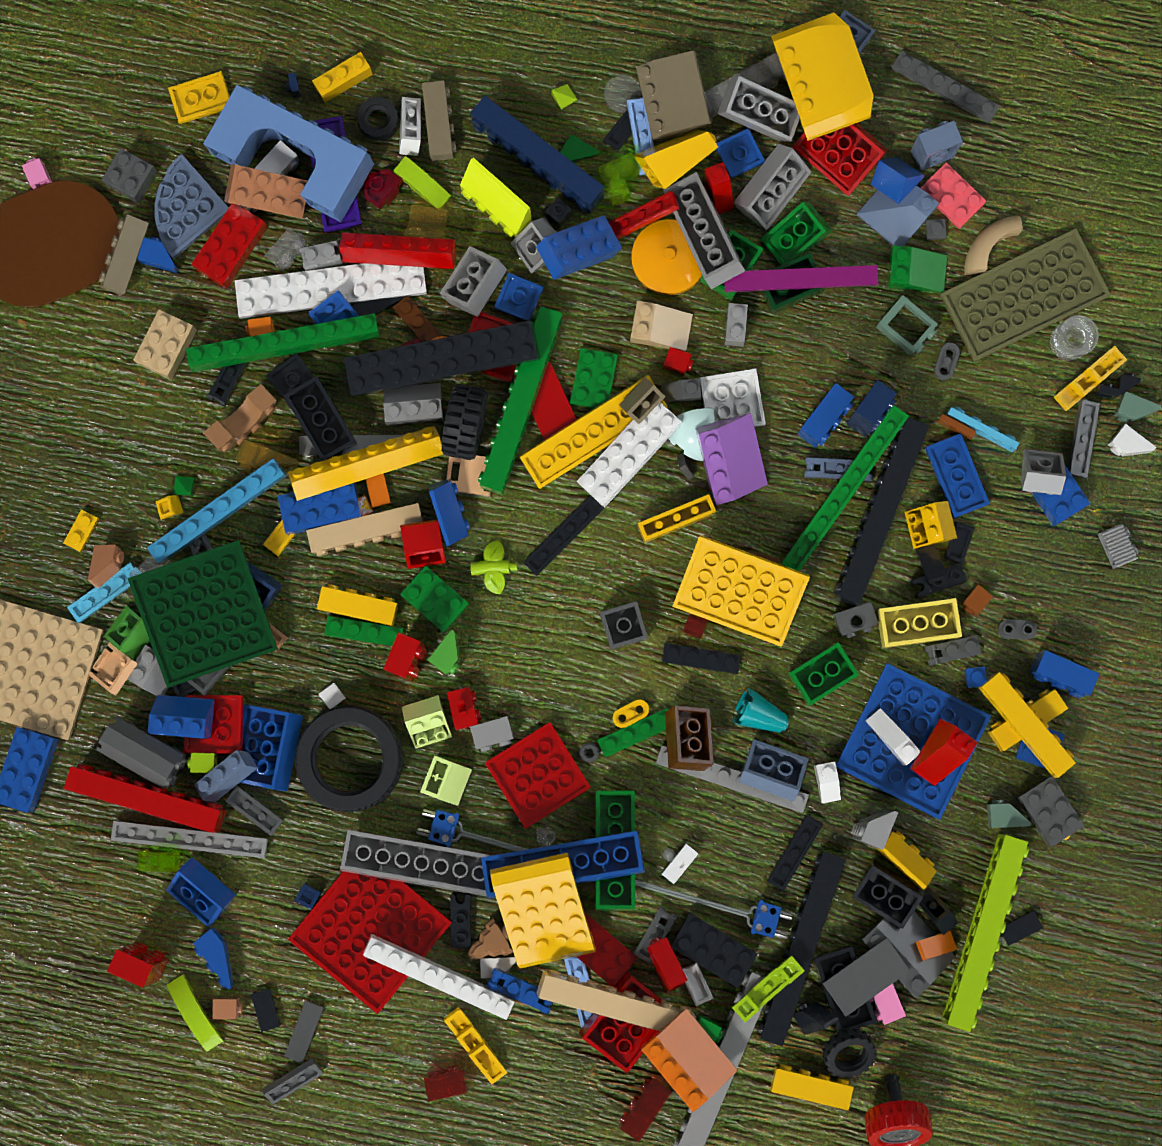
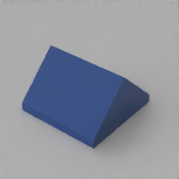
M897 157L879 160L871 186L899 204L924 178V175Z

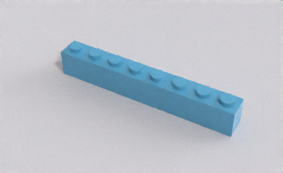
M270 460L151 544L147 549L158 564L165 563L288 475L277 460Z

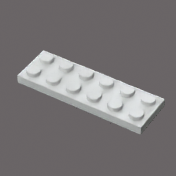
M659 403L640 424L632 420L578 479L577 483L605 508L677 430L682 421L662 403Z

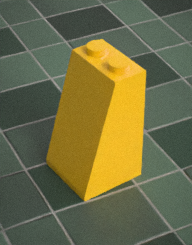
M694 130L636 153L633 157L654 187L666 189L717 149L718 146L715 143L717 140L711 132Z

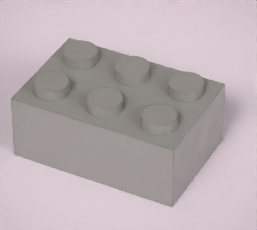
M469 246L441 290L440 295L448 303L478 317L507 269L498 259Z

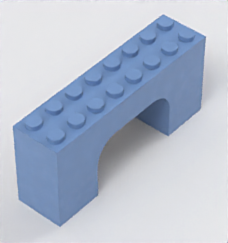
M236 85L203 143L213 156L230 165L235 164L244 167L250 165L260 146L270 140H281L316 159L315 169L300 195L310 207L339 222H342L374 165L371 155L367 153V149L363 146L350 144L351 141L343 136L340 138L335 136V133L328 128H324V130L319 128L316 122L310 119L308 121L302 119V116L295 111H292V113L288 112L286 107L277 102L276 104L271 103L270 99L262 94L257 96L247 86L242 88Z

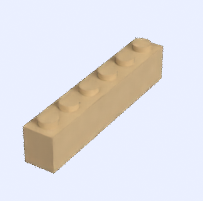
M416 503L309 529L306 532L311 553L317 554V556H324L328 554V551L347 550V546L351 545L361 547L366 545L365 542L373 540V543L384 541V537H401L400 525L423 522L420 505Z

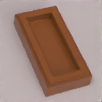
M942 414L936 422L957 434H962V437L971 440L976 434V430L945 414Z

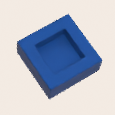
M985 667L964 669L967 688L979 687L987 681Z

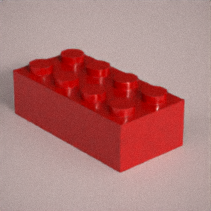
M231 204L191 265L196 271L227 290L267 230L266 223L241 206Z
M398 633L383 670L409 681H413V678L417 679L421 670L418 667L420 661H424L428 653L426 645L421 641Z
M132 943L116 950L107 972L144 988L160 980L169 958L165 957V953L155 949L153 952L147 949L148 946L144 943Z

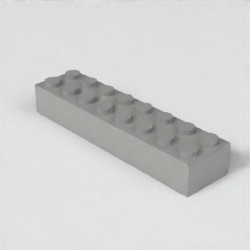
M348 830L340 871L487 896L481 857L493 855Z

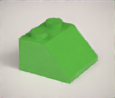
M127 605L104 635L119 651L134 660L137 659L144 646L150 642L141 615Z
M453 630L447 634L428 659L430 663L447 676L450 674L454 675L460 668V665H458L460 662L458 638Z

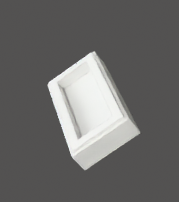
M693 963L683 968L688 979L685 984L695 1006L714 999L698 964Z

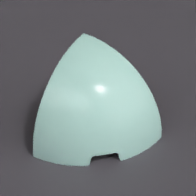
M713 408L691 410L676 416L682 421V424L668 439L673 445L677 444L684 450V455L703 461L695 428L715 422Z

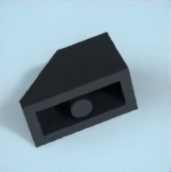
M930 887L925 890L919 907L944 935L955 927L958 921L951 910Z
M805 1002L797 1007L798 1011L793 1014L804 1035L824 1030L839 1020L835 1014L818 1002L810 1004Z

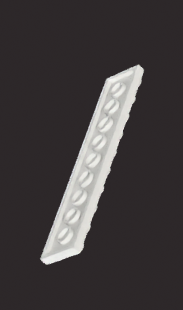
M363 263L235 280L240 319L311 310L336 290H339L350 304L406 295L409 297L427 294L424 267Z

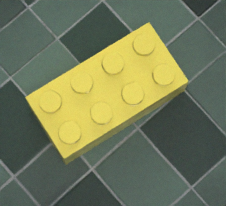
M956 598L877 610L882 649L962 637Z

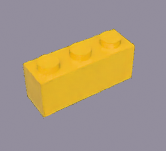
M359 52L312 81L322 100L326 103L373 74L366 59Z

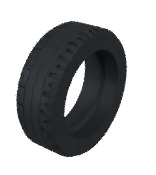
M359 706L331 708L316 716L301 734L295 752L297 776L307 794L317 803L328 809L339 812H356L371 808L382 802L393 791L400 779L403 769V748L400 738L393 726L384 717L372 710ZM342 726H358L367 730L377 739L382 750V766L378 776L369 786L355 792L339 791L328 785L320 775L317 766V752L322 740L331 731Z

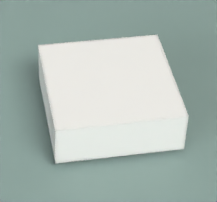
M335 683L318 694L329 709L334 708L346 699Z

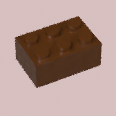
M673 706L665 712L668 768L705 771L714 765L710 709Z

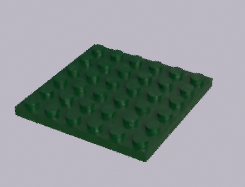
M240 540L127 578L167 688L278 650Z

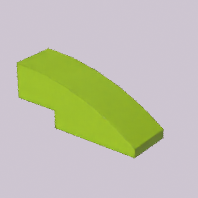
M405 156L394 169V173L401 177L413 191L439 211L450 199L451 195L408 157Z

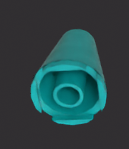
M748 688V693L744 691L735 708L738 714L737 717L733 716L734 724L777 733L787 729L789 720H787L785 713L753 689Z

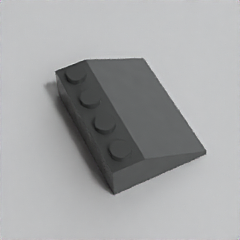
M915 912L903 929L886 918L881 917L860 937L869 949L885 938L890 941L910 970L899 978L898 981L915 998L922 994L956 957L952 952L924 961L922 960L916 942L936 934Z

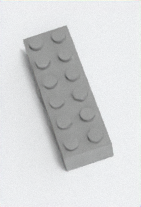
M696 172L664 189V193L672 190L676 195L680 209L673 213L709 287L713 289L745 272L698 173Z

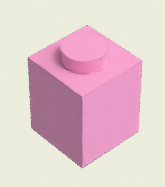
M40 158L30 159L26 164L22 165L28 182L33 189L52 182L45 164Z

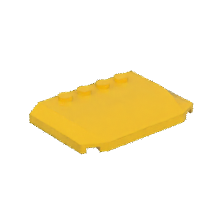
M833 12L771 36L807 141L871 118L874 94L850 27Z

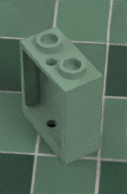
M902 295L878 323L876 328L912 356L914 352L918 354L925 346L923 342L926 338L930 340L937 332L935 327L938 324ZM904 306L929 326L914 346L888 326Z

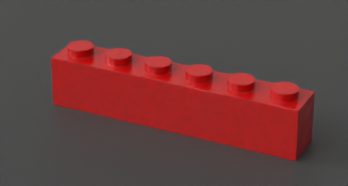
M342 233L339 245L342 262L454 269L457 256L454 239Z

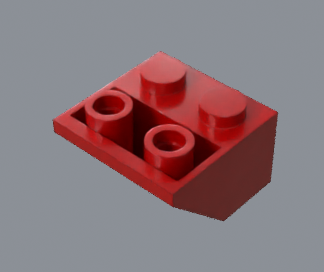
M438 519L400 525L408 569L446 563L445 549Z

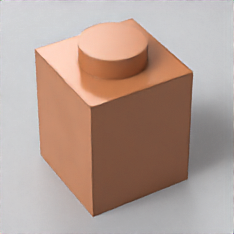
M216 997L213 999V1019H237L239 1014H242L243 1003L240 1002V997Z

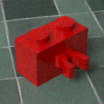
M470 687L447 692L455 730L479 725L478 721L481 720L479 709L475 710L474 702H477L475 690L471 691Z

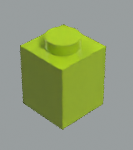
M191 753V757H188V769L192 773H209L217 766L218 754Z

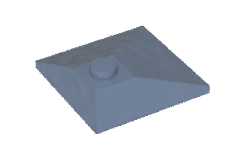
M917 186L899 204L877 190L856 215L891 245L904 246L936 210L939 202Z

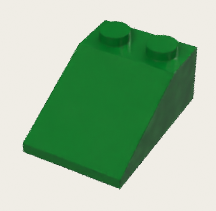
M802 202L761 240L778 262L783 265L801 257L820 243L832 230L810 202Z
M893 245L890 250L887 288L943 293L947 255L914 247Z

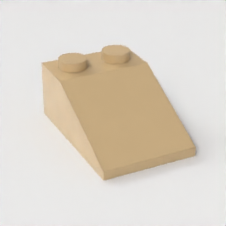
M637 301L630 342L667 349L672 347L686 352L693 314L654 303Z

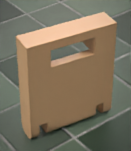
M476 455L473 460L449 456L446 480L451 478L452 463L460 464L458 481H451L452 483L456 482L458 492L481 496L491 495V492L484 491L478 482L481 471L484 472L486 468L484 464L485 456Z
M109 642L107 646L113 651L110 652L104 649L92 667L98 672L97 675L91 671L88 675L108 692L116 696L138 663Z

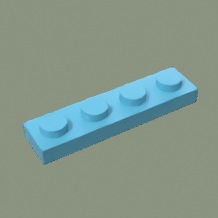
M951 407L946 414L976 430V434L1011 452H1014L1019 445V442L1015 441L1016 438L1014 436L998 432L999 429L997 427L981 423L982 420L978 417H969L965 414L964 410L958 407Z
M129 563L100 588L95 587L67 608L76 621L81 623L129 589L130 584L127 578L139 573L133 564Z

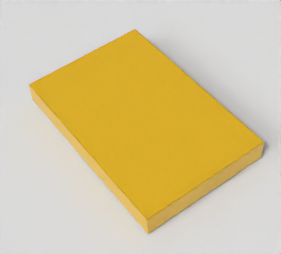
M222 71L168 88L179 124L221 112L230 98Z

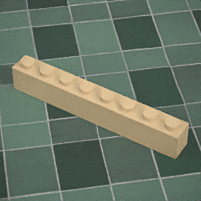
M555 970L543 971L536 993L540 999L660 1031L686 1008L696 1018L694 1013L691 1012L692 1009L688 1007H673V1004L667 1001L658 1003L649 996L640 998L635 996V993L627 990L624 993L618 992L617 988L606 985L605 988L600 987L597 982L591 980L582 982L579 981L580 978L573 975H568V977L560 976L561 973Z

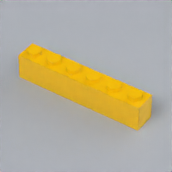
M1000 672L995 673L978 688L1053 778H1059L1076 764L1073 760L1074 755L1060 745L1062 741L1056 734L1049 732L1047 729L1049 728L1048 724L1042 718L1039 720L1035 715L1036 710L1034 707L1023 701L1022 698L1024 696L1017 688L1013 689L1009 684L1011 681L1007 675Z

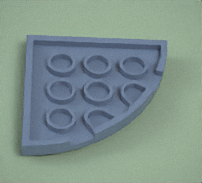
M182 154L167 169L162 183L159 184L155 200L156 226L163 245L173 259L218 223L229 208Z

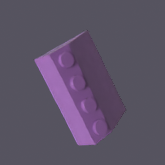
M751 412L695 428L711 496L715 505L734 501L768 485Z

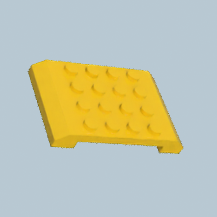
M568 853L490 870L492 886L519 968L596 952Z

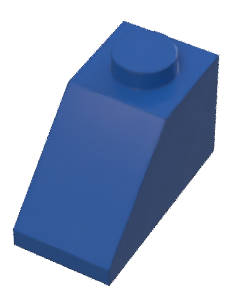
M150 237V239L143 238L137 258L139 262L177 273L178 268L161 240L155 237Z

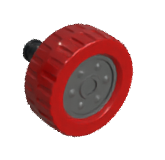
M894 1073L885 1075L887 1102L869 1109L864 1118L869 1144L871 1146H920L926 1143L933 1135L932 1120L928 1107L917 1101L903 1100L899 1076Z

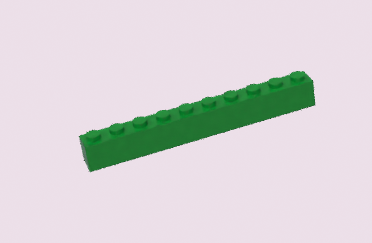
M540 306L539 312L536 311L534 314L533 322H535L534 329L540 360L521 365L518 364L516 367L515 375L517 377L515 382L510 384L509 393L511 394L509 400L504 402L502 410L505 412L503 418H499L496 428L498 432L496 436L492 437L490 444L492 450L490 454L487 453L484 461L486 468L479 475L478 482L482 489L500 495L504 494L563 320L561 312Z
M374 313L186 348L189 368L192 372L376 339L380 338Z

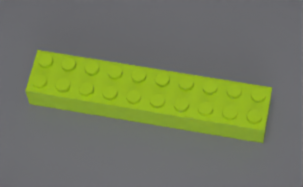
M998 834L941 1019V1021L949 1026L971 1032V1028L974 1029L976 1026L977 1017L975 1015L977 1009L980 1010L983 1003V998H981L982 992L988 987L989 979H987V976L994 967L995 960H993V956L1000 947V941H998L1000 933L1003 934L1006 928L1004 920L1006 914L1009 915L1012 908L1010 900L1012 895L1016 894L1018 884H1016L1017 877H1020L1023 872L1024 866L1021 864L1023 858H1026L1029 852L1027 841L1005 834Z

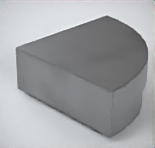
M684 453L678 455L679 469L688 480L693 478L694 473Z

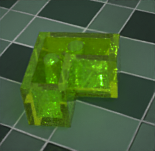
M632 152L597 167V174L613 207L630 200V191L625 181L639 175L640 168Z

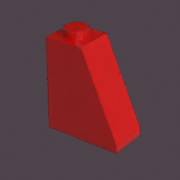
M724 162L706 168L703 182L718 214L734 210L731 182Z
M658 937L650 941L651 945L648 946L647 951L665 994L683 986L688 979L667 937L662 940Z

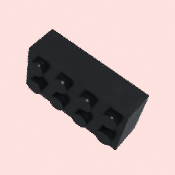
M315 376L283 395L322 461L338 456L358 444L319 377Z
M691 912L688 913L670 944L674 950L737 988L758 955L754 950Z
M851 945L813 956L830 1012L839 1019L834 1023L837 1032L841 1030L846 1031L848 1028L855 1030V1028L859 1029L877 1023L870 1000L848 1016H845L822 984L856 959Z

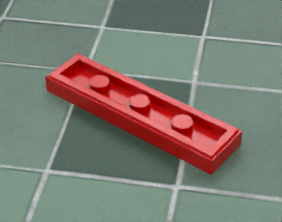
M671 190L608 223L617 239H620L680 208L676 195Z

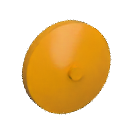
M666 219L654 222L644 228L637 236L632 248V267L636 277L646 288L662 295H676L691 289L701 279L702 273L677 220Z

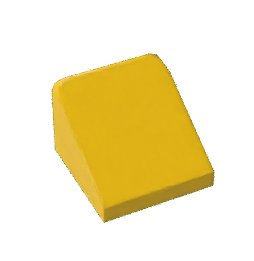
M178 495L167 496L156 501L160 520L183 513Z

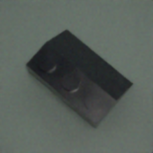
M874 860L863 876L852 898L903 929L923 899L924 890Z

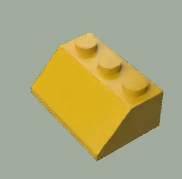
M891 831L884 850L876 849L917 887L925 889L936 873V870L933 868L935 864L927 857L923 859L919 855L920 850L913 844L909 846L904 841L906 838L899 831Z

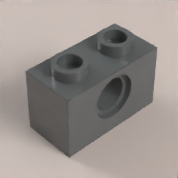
M871 602L832 615L839 636H845L846 639L856 636V632L863 630L864 633L875 630L874 626L879 624ZM853 616L860 618V626L856 627L851 623Z

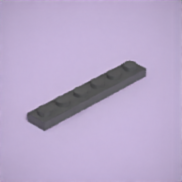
M903 51L900 52L891 68L987 123L991 122L1000 106Z

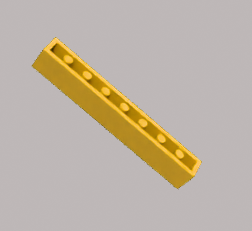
M435 426L426 427L413 433H407L394 439H388L375 445H369L359 450H353L340 456H334L330 459L289 471L288 475L296 499L298 501L443 455L440 436Z

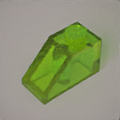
M138 851L137 870L177 872L180 865V852Z

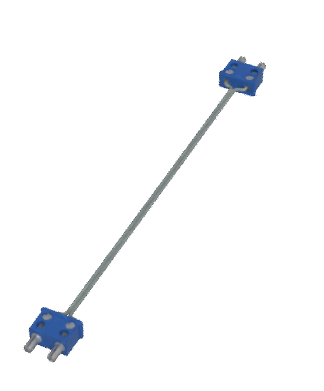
M423 809L422 815L434 818L430 831L422 828L417 829L422 831H417V834L428 837L430 841L444 844L447 848H450L452 842H457L463 836L512 851L528 850L463 831V825L459 821L460 816L458 813L451 814L441 810L434 812ZM445 815L444 820H440L439 817ZM457 824H459L461 834L457 835L456 839H453ZM436 833L440 834L438 839H434ZM635 880V886L744 916L747 918V924L751 927L750 934L756 933L770 938L777 936L787 939V936L780 934L788 935V933L776 928L779 917L792 920V917L789 916H793V914L782 911V907L759 900L757 905L752 906L749 911H744ZM756 908L751 924L750 917L747 914H750ZM771 908L775 910L773 915L770 913ZM766 927L770 929L768 934L765 932Z

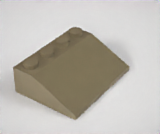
M695 51L652 60L636 67L652 139L665 142L712 123Z

